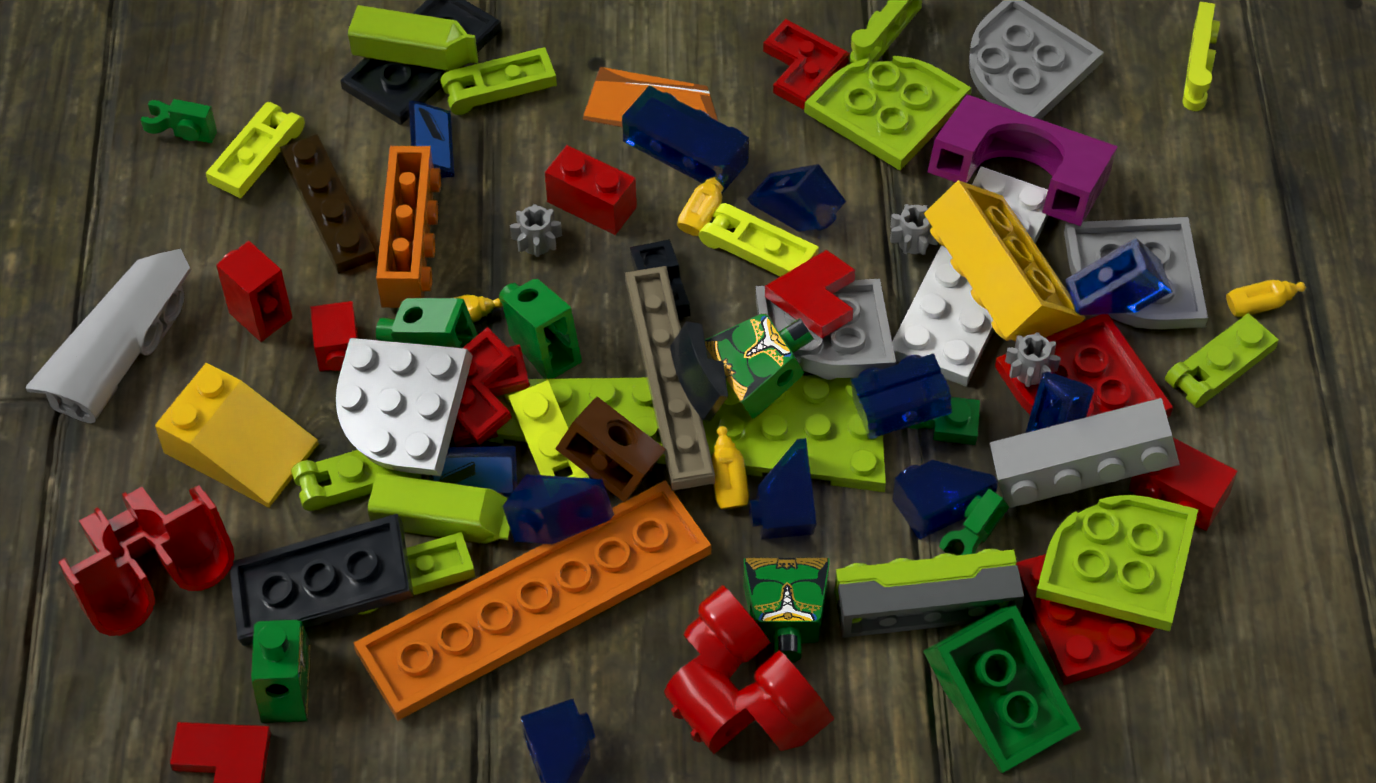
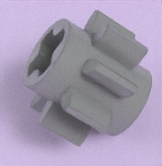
M533 204V206L524 209L522 212H516L517 223L510 225L511 239L517 240L520 253L526 251L539 257L550 249L556 250L555 238L562 236L561 222L555 221L553 209L546 210L541 206Z
M905 204L901 215L892 214L890 242L899 243L904 254L921 253L924 255L929 244L938 245V242L930 232L932 226L924 215L928 210L927 205L909 206Z
M1038 332L1025 337L1018 335L1015 348H1007L1005 362L1011 364L1009 377H1017L1026 387L1041 382L1047 385L1051 372H1058L1061 358L1054 355L1056 342H1049Z

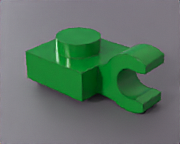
M173 99L171 105H167L162 101L151 100L148 103L150 114L157 117L149 118L142 116L141 118L143 130L151 134L161 133L166 129L172 128L174 135L188 141L197 140L212 143L217 133L211 106Z
M937 395L936 404L933 405L921 397H908L907 409H905L904 426L913 429H933V440L976 445L980 400Z
M989 488L983 497L977 495L965 511L964 517L967 518L963 524L965 528L960 531L947 533L941 539L940 549L947 553L954 543L961 542L965 547L961 555L975 554L981 541L984 543L1009 509L1004 498Z

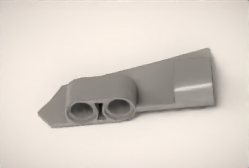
M172 250L137 260L27 384V392L46 394L49 404L54 410L82 422L94 423L118 389L119 382L139 353L150 355L157 348L181 312L184 302L182 284L191 272L182 250Z

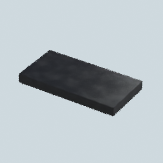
M426 0L412 13L458 21L467 34L475 35L477 53L502 30L500 20L466 0ZM365 57L340 82L344 91L399 125H402L415 113V104L423 105L442 87L440 79L448 71Z
M398 514L233 561L230 569L237 639L243 646L253 644L254 624L258 621L299 620L305 629L414 598L403 523Z

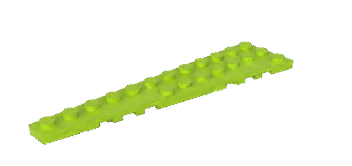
M803 375L754 419L751 418L726 380L728 398L711 421L702 420L710 456L714 453V446L719 437L717 429L720 426L726 427L728 430L727 436L732 439L744 458L746 475L762 477L763 472L788 475V480L805 482V478L831 481V486L885 492L886 478L879 376L827 380L818 375ZM647 377L529 379L530 387L546 380L549 381L568 429L582 411L598 396L662 446ZM517 392L496 396L510 411L512 419L497 430L498 437L487 439L488 442L504 444L505 439L527 442L508 396ZM664 453L657 463L666 464Z

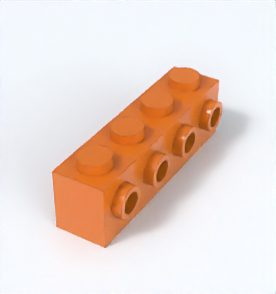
M390 146L376 276L382 308H399L401 302L406 298H424L425 291H432V267L427 266V259L435 257V234L430 233V226L437 225L438 201L433 200V192H440L441 170L433 166L431 146Z

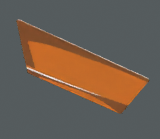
M599 68L583 120L722 146L725 144L707 86L611 68Z

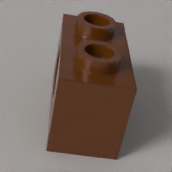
M598 396L573 421L555 448L624 503L648 476L666 450Z

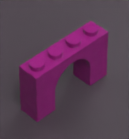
M966 94L935 138L928 173L953 182L959 180L967 183L977 167L985 160L991 158L1015 157L1033 162L1044 168L1052 176L1042 213L1081 227L1109 179L1118 146Z

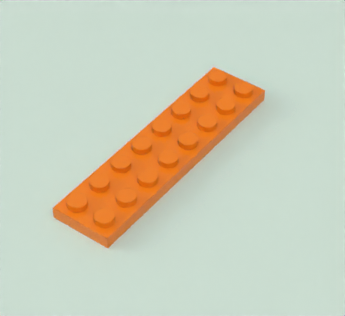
M665 480L626 500L625 503L623 502L359 639L353 643L354 648L397 721L707 557L711 554V544Z

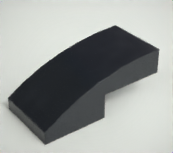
M670 239L630 247L635 271L666 266L678 318L691 316L690 303L680 278L679 263Z
M686 321L670 345L672 361L679 382L693 408L702 420L711 421L728 398L723 361L707 359L703 325Z

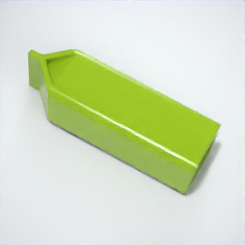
M358 5L348 29L351 53L354 56L447 71L458 69L470 62L478 64L479 61L475 35L467 34L456 20Z
M377 473L368 503V515L370 521L398 514L406 533L442 538L462 532L465 541L487 544L498 539L508 540L517 500L508 499L498 492L487 488Z

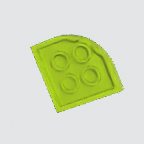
M893 56L892 61L869 63V58L843 67L833 74L805 102L804 113L900 171L945 125L966 94L971 95L970 86L929 63L909 57Z
M1119 495L1099 499L1098 504L1086 508L1079 513L1073 512L1061 523L1050 541L1036 597L1170 632L1198 509L1145 496Z

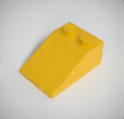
M208 363L203 365L155 424L165 454L268 508L271 507L292 480L291 469L299 462L306 461L319 445L318 439L243 381Z

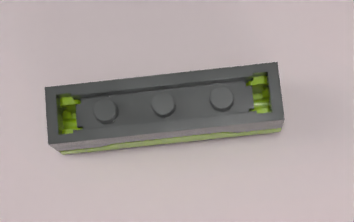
M991 548L976 554L958 556L945 553L931 559L921 560L899 558L889 563L876 565L854 563L845 568L836 569L834 593L842 638L972 624L998 609L1015 605L1021 614L1024 593L1018 566L1016 565L1014 549L1000 551Z

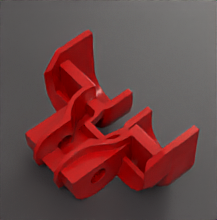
M200 485L189 489L193 501L167 515L158 509L144 488L140 487L129 494L126 492L122 494L127 510L107 520L102 511L97 507L94 509V513L79 520L96 554L70 567L66 557L60 559L58 563L82 610L99 633L108 636L127 634L145 623L152 613L155 604L154 591L147 576L135 560L156 549L163 566L180 588L187 591H202L213 587L224 579L230 571L235 558L233 545L217 507Z
M721 585L700 603L698 607L699 617L687 626L683 634L689 644H692L700 655L683 666L670 679L664 691L666 698L674 706L671 709L672 715L678 719H685L693 729L690 734L694 741L704 742L710 751L715 754L756 720L779 750L784 751L803 746L809 739L813 738L834 720V717L818 693L780 650L757 668L754 674L756 682L739 691L730 680V677L742 663L751 660L771 642L751 615L724 585Z

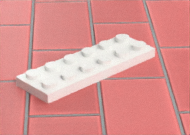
M980 167L972 185L1002 195L1034 243H1036L1049 216L1042 213L1048 190ZM941 245L892 341L896 361L967 387L994 331L991 325L993 318L987 309L981 307L971 295L972 286L965 277L961 276L953 268L950 262L952 256L947 248Z

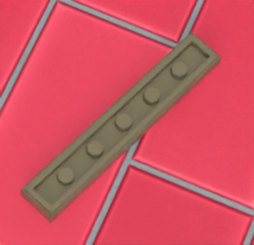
M662 266L625 272V282L661 444L666 449L664 457L671 489L673 491L715 484V473L702 418L688 400L672 361L670 345L680 332L681 327L667 268Z

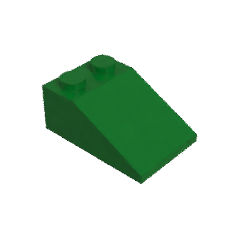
M1016 605L998 609L923 650L944 692L1000 773H1004L1081 729Z

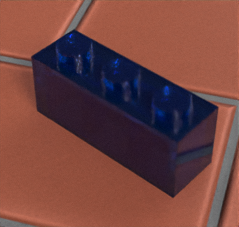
M650 85L622 116L623 142L700 183H705L707 179L715 177L723 186L722 194L749 163V137L737 128L728 127L711 118L706 112L696 110L678 101L670 93H663Z

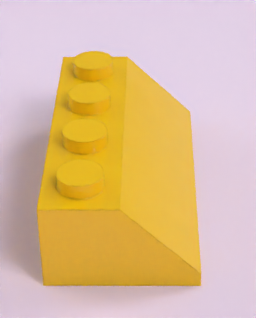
M958 180L924 213L932 226L930 229L932 236L939 244L947 248L952 256L950 260L951 265L961 276L968 280L973 288L971 290L972 297L981 307L987 309L993 318L991 322L993 329L1004 340L1016 341L1018 335L1025 337L1036 332L1040 333L1043 337H1047L1079 324L1086 319L1002 195Z

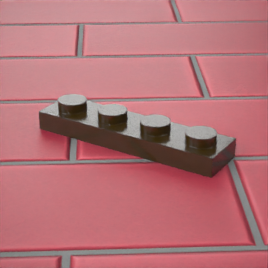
M318 134L280 147L285 165L337 273L340 274L375 261V250Z

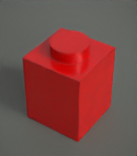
M353 301L310 306L314 350L319 371H341L350 338L359 339Z

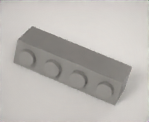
M1162 398L990 442L998 483L1009 508L1180 465Z

